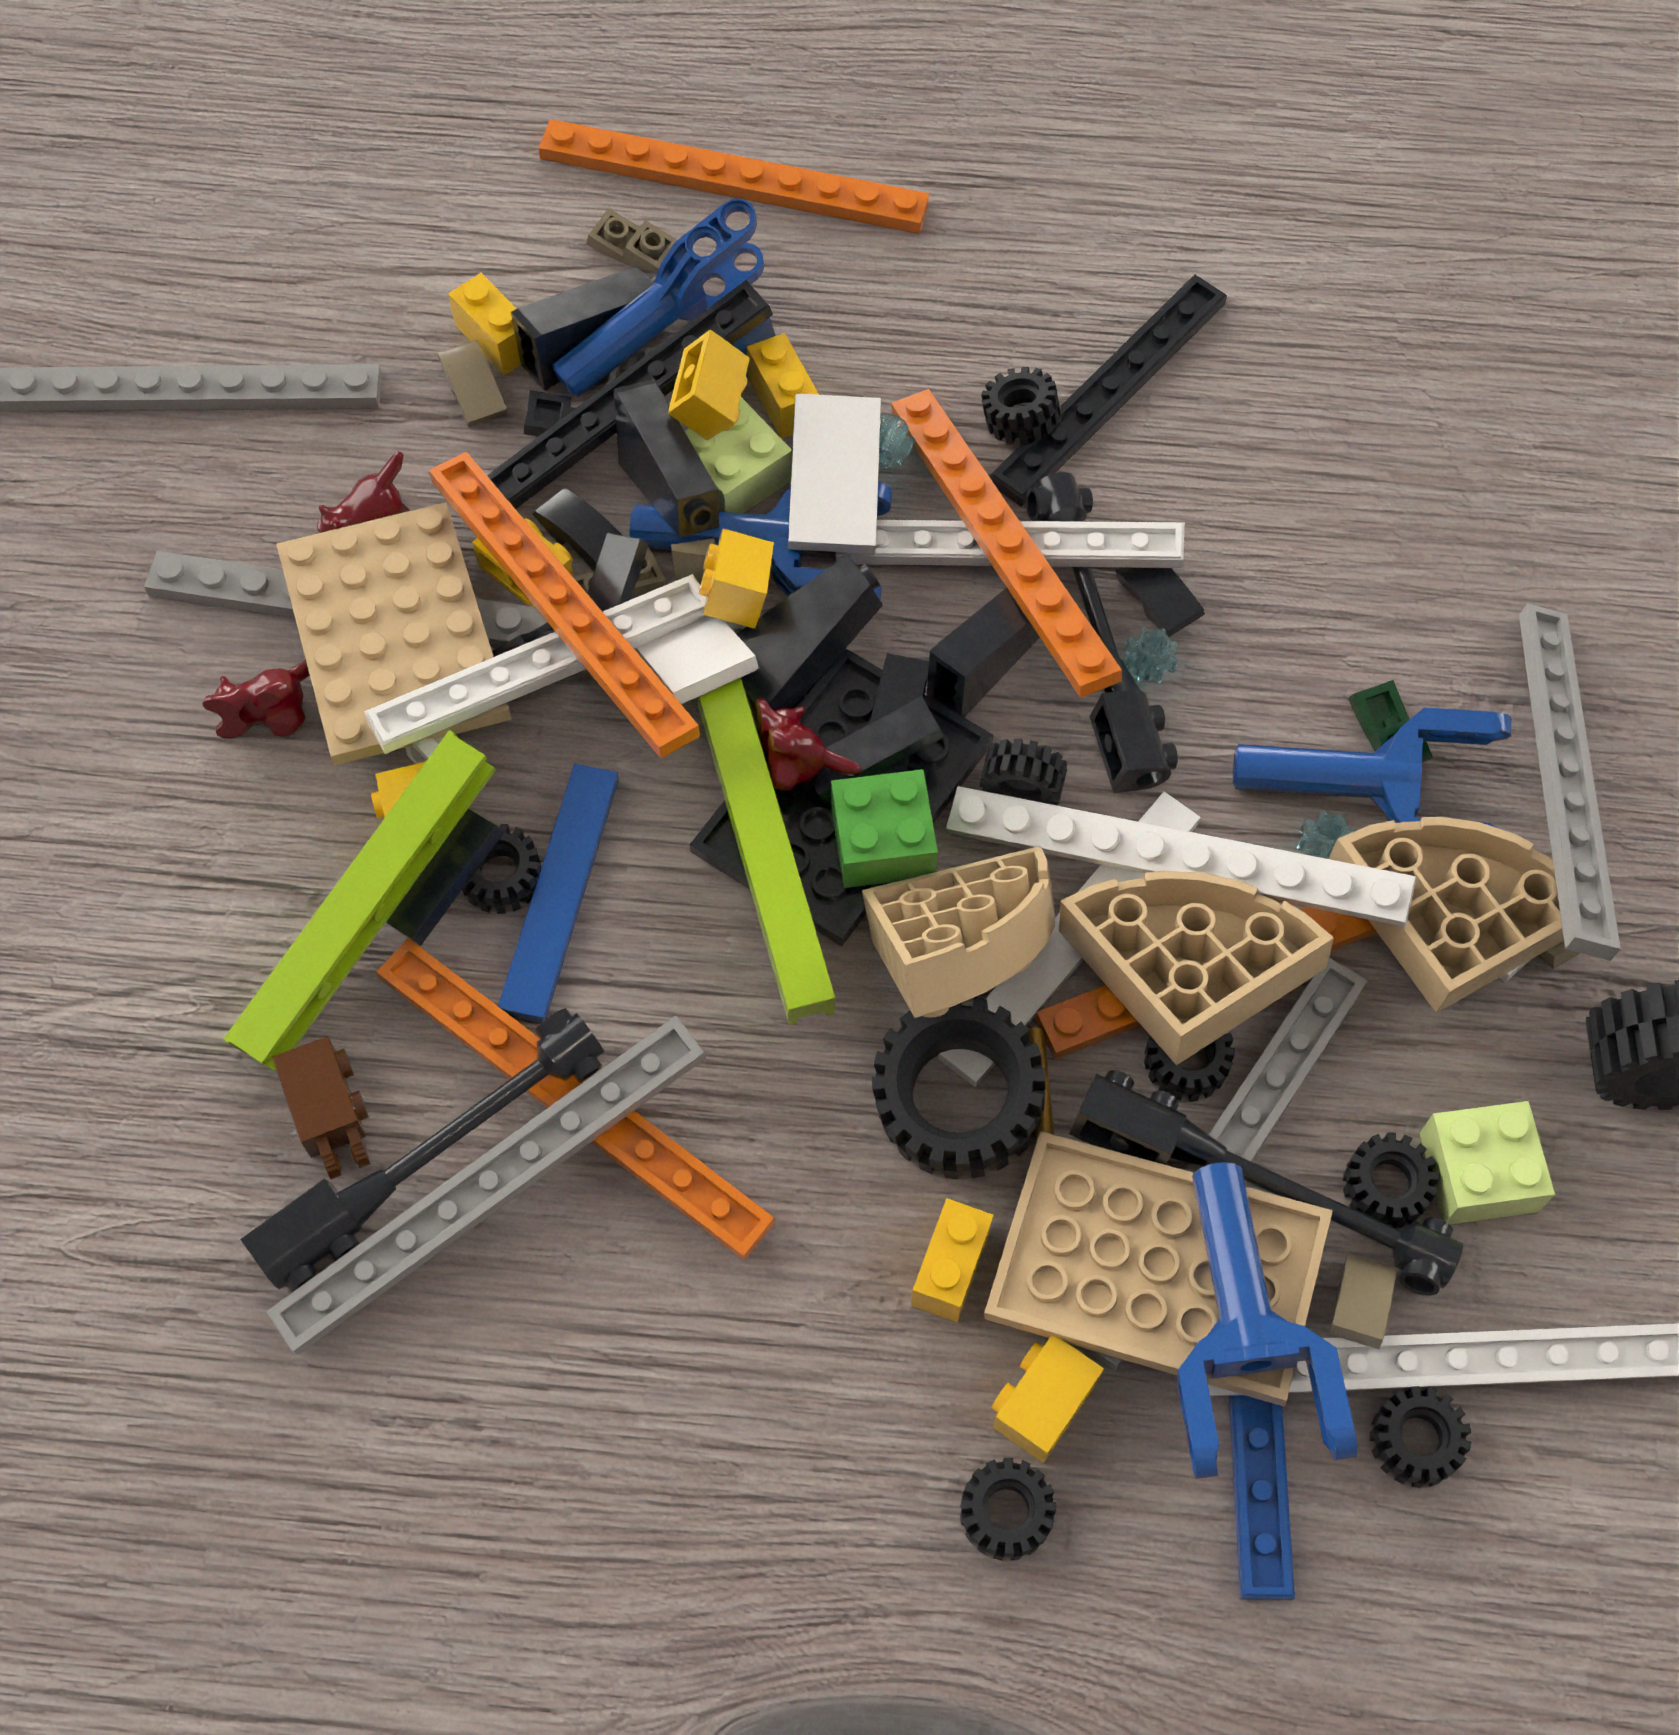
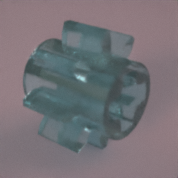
M893 414L880 416V467H891L895 462L901 465L905 456H909L915 442L914 438L906 436L909 430L908 424L902 418Z
M1142 627L1138 640L1128 637L1125 651L1128 653L1125 665L1128 669L1133 668L1134 673L1137 675V681L1155 680L1157 683H1161L1165 670L1171 673L1176 671L1178 659L1175 655L1177 654L1179 643L1177 641L1170 642L1169 637L1165 634L1166 629L1147 630L1146 627Z
M1321 810L1315 823L1309 819L1304 820L1300 829L1304 836L1300 838L1297 850H1306L1307 855L1329 859L1337 839L1357 830L1348 829V825L1344 821V814L1337 816L1327 814L1325 810Z

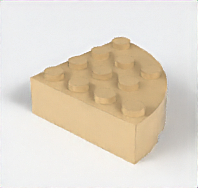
M1422 817L1420 821L1395 823L1392 820L1369 825L1338 838L1329 856L1330 860L1416 876V884L1406 927L1369 920V922L1436 1013L1564 941L1553 860L1533 849L1534 843L1514 833L1480 822L1447 817Z
M1041 846L862 890L871 941L914 1018L920 1016L928 1018L941 1016L949 1010V1007L981 995L1010 979L1018 972L1026 970L1029 967V963L1047 945L1055 927V907L1048 861Z
M1201 872L1144 873V878L1118 882L1117 878L1091 885L1060 901L1059 932L1176 1065L1326 969L1334 937L1311 917L1288 902L1283 901L1281 905L1273 899L1258 894L1257 887L1239 880Z

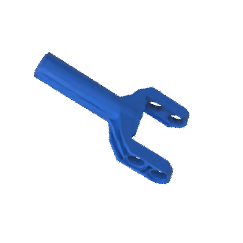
M740 198L731 199L675 241L660 264L654 284L552 364L554 373L573 396L575 395L579 398L676 320L692 321L745 280L751 285L762 275L764 270L763 254L756 245L747 242L751 239L757 227L756 212L753 206L748 201ZM734 212H744L749 216V224L742 230H733L726 225L728 216ZM707 237L713 239L717 247L711 255L699 256L693 251L694 243L700 238ZM742 253H750L756 257L757 263L753 269L741 271L735 267V259ZM710 278H719L724 281L726 286L721 294L709 296L704 291V283Z
M878 482L877 517L888 513L892 502V490L882 482ZM791 488L784 493L776 507L765 515L719 511V528L680 538L653 505L635 504L631 512L629 536L641 539L649 544V548L671 550L672 544L714 538L715 545H718L722 529L774 542L770 570L774 575L777 586L787 597L825 571L824 569L802 568L803 550L788 549ZM879 586L874 591L881 601L882 588Z
M1424 707L1400 727L1399 731L1374 753L1238 744L1234 753L1232 782L1235 789L1370 798L1384 812L1388 821L1394 820L1395 823L1416 822L1421 820V818H1415L1420 809L1423 741L1487 745L1493 741L1511 737L1512 718L1508 714L1499 712ZM1480 822V823H1483V824H1486V825L1495 827V826L1492 825L1491 823Z
M1223 1162L1200 1168L1197 1172L1193 1173L1192 1179L1220 1318L1208 1335L1199 1340L1178 1369L1177 1387L1195 1479L1218 1476L1216 1460L1218 1457L1219 1440L1206 1374H1212L1213 1379L1294 1368L1297 1367V1362L1306 1361L1323 1443L1331 1451L1334 1460L1356 1458L1358 1453L1356 1434L1337 1348L1307 1327L1288 1322L1271 1310L1241 1166L1235 1163Z

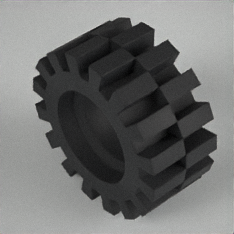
M1022 367L1020 373H1015V368L1008 369V376L1006 377L1001 373L995 376L996 383L989 381L985 385L986 390H983L981 394L985 420L990 434L994 433L995 438L999 441L1005 437L1006 443L1013 444L1015 438H1019L1020 444L1028 443L1027 437L1033 436L1036 441L1042 438L1041 431L1046 434L1053 431L1052 424H1058L1061 410L1055 381H1052L1051 375L1048 373L1043 375L1042 369L1035 368L1030 373L1029 367ZM1030 403L1023 407L1012 408L1018 404Z
M1008 739L1000 741V744L995 742L988 748L980 779V787H983L982 791L1057 806L1061 800L1067 773V762L1062 760L1063 756L1059 752L1051 754L1052 748L1047 745L1039 748L1037 747L1038 742L1030 740V744H1023L1022 739H1014L1012 744Z
M500 823V829L504 834L462 889L464 896L468 897L469 902L474 907L479 903L482 911L490 913L491 907L495 906L497 914H506L505 905L511 904L514 912L521 909L519 900L522 898L527 904L531 901L533 896L531 890H535L541 871V863L537 848H535L534 842L529 835L525 838L523 830L517 827L511 833L508 824ZM507 856L516 862L514 874L506 880L491 882L486 880L481 874L483 865L494 857Z
M1231 1032L1224 1034L1204 1047L1207 1053V1062L1196 1070H1187L1176 1065L1156 1041L1149 1036L1144 1052L1146 1054L1144 1065L1145 1069L1150 1068L1148 1075L1152 1084L1157 1080L1160 1082L1159 1091L1167 1092L1168 1089L1174 1091V1097L1181 1101L1183 1094L1189 1095V1102L1198 1101L1200 1094H1203L1205 1098L1212 1096L1215 1088L1220 1089L1233 1065L1235 1048H1231L1234 1040Z
M1387 1132L1383 1139H1381L1379 1134L1371 1136L1367 1143L1364 1141L1357 1148L1343 1173L1342 1181L1347 1182L1343 1188L1344 1196H1351L1353 1199L1349 1204L1350 1208L1355 1210L1360 1208L1365 1215L1387 1225L1393 1223V1228L1396 1229L1402 1228L1407 1221L1409 1225L1412 1224L1429 1207L1438 1191L1435 1185L1439 1181V1172H1432L1436 1165L1433 1156L1425 1159L1423 1154L1427 1148L1421 1143L1416 1149L1410 1146L1413 1138L1404 1135L1401 1141L1396 1140V1133ZM1383 1164L1394 1165L1401 1169L1408 1179L1407 1193L1400 1197H1389L1379 1192L1373 1183V1170Z
M1420 1386L1410 1387L1406 1392L1400 1390L1387 1400L1374 1416L1371 1423L1374 1425V1428L1370 1431V1441H1375L1376 1445L1371 1450L1375 1459L1381 1457L1384 1464L1380 1468L1386 1474L1390 1471L1397 1474L1394 1480L1401 1484L1408 1480L1412 1482V1487L1421 1488L1425 1484H1429V1487L1437 1485L1442 1480L1450 1477L1467 1459L1464 1456L1470 1451L1472 1441L1466 1440V1436L1471 1433L1470 1423H1462L1461 1418L1466 1414L1461 1406L1456 1410L1450 1406V1403L1454 1400L1447 1394L1442 1398L1436 1396L1438 1389L1428 1387L1425 1391H1420ZM1421 1418L1434 1426L1439 1436V1445L1434 1454L1419 1456L1407 1449L1401 1437V1429L1406 1420Z
M1004 1458L1003 1462L996 1463L995 1459L987 1462L983 1469L980 1470L978 1468L972 1474L970 1481L967 1482L963 1491L960 1504L961 1525H964L966 1529L965 1535L970 1542L974 1541L978 1545V1551L984 1555L986 1552L993 1554V1559L1002 1561L1003 1557H1011V1561L1021 1559V1556L1025 1554L1031 1555L1044 1543L1054 1523L1056 1502H1053L1052 1496L1054 1491L1052 1486L1045 1483V1475L1039 1469L1037 1472L1029 1468L1031 1464L1022 1460L1021 1464L1014 1463L1013 1458ZM1000 1490H1013L1024 1498L1028 1507V1515L1021 1526L1014 1529H1003L993 1523L988 1514L987 1504L994 1493Z

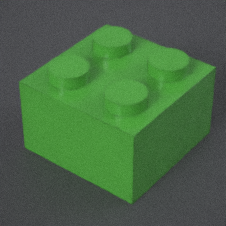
M923 769L831 781V809L844 888L897 882L936 872L938 850Z

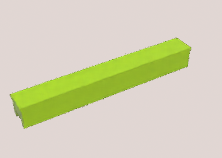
M738 678L697 697L698 708L789 1025L798 1023L799 1018L825 1012L826 1016L835 1014L836 998L741 678Z
M448 730L223 1038L225 1042L244 1053L246 1052L261 1064L277 1072L272 1057L295 1049L496 771L492 765L485 762L487 757L460 740L454 732Z

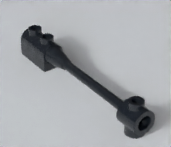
M1058 472L1042 478L1035 487L1029 488L1026 497L1027 513L1031 521L1084 522L1087 513H1090L1093 507L1091 490L1089 488H1078L1075 477L1067 472ZM1072 567L1089 622L1122 669V682L1104 688L1105 693L1101 694L1089 716L1113 793L1156 787L1170 778L1171 770H1174L1178 763L1175 745L1173 743L1162 744L1158 733L1165 726L1164 710L1161 705H1149L1146 694L1139 689L1124 661L1120 659L1091 568Z
M564 1008L544 1020L535 1030L540 1038L537 1041V1060L387 1169L376 1171L340 1192L337 1191L331 1182L323 1179L242 1237L240 1240L271 1283L279 1290L288 1284L294 1292L318 1274L313 1265L330 1254L334 1261H337L359 1245L360 1242L355 1237V1234L363 1229L362 1225L397 1189L396 1186L548 1075L564 1081L574 1075L579 1083L594 1075L603 1066L597 1057L605 1051L577 1013L572 1016L567 1008Z
M1118 1070L1108 1071L1105 1077L1098 1074L1095 1075L1069 1132L1070 1135L1097 1147L1166 1165L1169 1158L1203 1167L1214 1163H1235L1241 1166L1245 1181L1281 1197L1333 1210L1331 1221L1391 1248L1394 1265L1402 1270L1399 1280L1408 1290L1420 1295H1435L1452 1278L1461 1258L1463 1243L1451 1238L1453 1228L1446 1221L1430 1217L1426 1218L1423 1224L1415 1221L1402 1230L1393 1228L1227 1151V1147L1186 1119L1187 1115L1177 1111L1179 1102L1173 1095L1164 1091H1155L1148 1098L1133 1091V1079L1126 1073Z

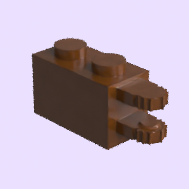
M327 1036L273 1056L272 1058L300 1141L311 1158L321 1154L330 1180L342 1175L339 1159L333 1150L335 1148L350 1143L351 1154L359 1168L370 1165V1159L362 1139L366 1137L361 1123V1120L369 1118L360 1091L358 1090L353 1093L350 1091L346 1078L354 1076V1072L345 1049L336 1051Z

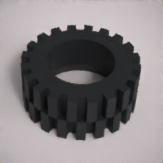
M1675 980V985L1662 987L1661 983L1646 985L1647 990L1638 992L1630 989L1621 992V999L1609 997L1601 1001L1602 1007H1593L1589 1011L1590 1017H1586L1585 1022L1595 1090L1604 1101L1613 1100L1614 1105L1621 1107L1633 1103V1109L1643 1110L1650 1106H1658V1110H1672L1673 1106L1679 1105V980Z
M974 997L973 1006H964L962 1003L949 1007L945 1014L938 1017L928 1018L920 1016L914 1018L910 1010L900 1017L902 1028L898 1032L890 1028L883 1038L885 1050L883 1053L877 1051L874 1060L876 1077H872V1090L876 1101V1108L890 1142L894 1141L896 1143L899 1153L906 1160L910 1161L912 1158L917 1160L921 1170L933 1174L934 1168L944 1170L945 1178L958 1179L959 1172L971 1171L973 1179L985 1176L984 1168L994 1165L996 1170L999 1171L1009 1165L1008 1157L1014 1152L1020 1156L1028 1147L1029 1136L1031 1134L1036 1135L1041 1124V1112L1044 1111L1045 1068H1042V1055L1037 1042L1034 1044L1030 1042V1031L1022 1021L1015 1026L1011 1022V1012L999 1005L996 1013L988 1010L987 1000ZM954 1049L971 1050L988 1057L1000 1068L1008 1085L1006 1101L999 1114L987 1125L964 1133L948 1132L933 1126L922 1117L913 1102L915 1081L923 1067L934 1057L938 1056L939 1053Z

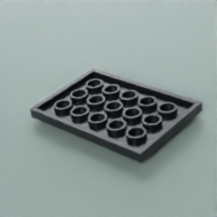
M845 649L798 706L805 707V713L800 719V724L815 732L822 740L825 748L869 725L883 670L850 650ZM924 694L923 699L944 737L910 755L906 771L924 770L932 821L934 823L956 794L957 787L962 786L988 748L993 744L994 735ZM764 755L765 761H766V764H767V757H768V756ZM811 781L798 784L789 791L774 788L815 930L838 945L843 946L866 915L862 890L889 883L844 888L831 809V798L822 802ZM724 800L690 843V851L750 889Z

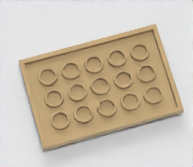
M447 502L276 544L334 766L384 753L366 720L364 711L493 658ZM508 703L420 740L443 738L448 730L459 734L512 720ZM413 743L408 744V745H406V746H404V747H401V748L413 746Z
M1040 1131L985 1308V1319L1047 1338L1055 1336L1071 1345L1178 1376V1369L1199 1340L1208 1335L1220 1318L1194 1190L1193 1172ZM1246 1187L1271 1310L1288 1322L1305 1326L1333 1210ZM1295 1367L1214 1379L1212 1374H1206L1208 1385L1285 1407Z

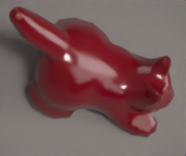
M400 451L395 452L378 473L368 474L359 479L354 485L352 492L338 506L326 507L325 505H320L321 519L317 523V530L322 533L410 511L403 504L399 491L392 483L402 468L403 453Z
M304 660L289 670L283 668L265 670L255 678L236 685L230 683L226 676H221V684L216 689L215 694L206 696L202 703L206 710L218 714L222 718V721L216 727L217 736L233 739L242 735L257 723L267 725L275 736L285 737L293 734L303 725L305 720V714L302 709L303 690L301 681L310 676L307 662Z
M759 698L756 700L757 734L763 754L768 756L767 768L773 788L783 791L792 790L798 784L812 781L822 768H828L841 774L857 775L862 771L859 764L826 749L822 740L815 732L800 724V719L805 713V707L772 710L765 699Z

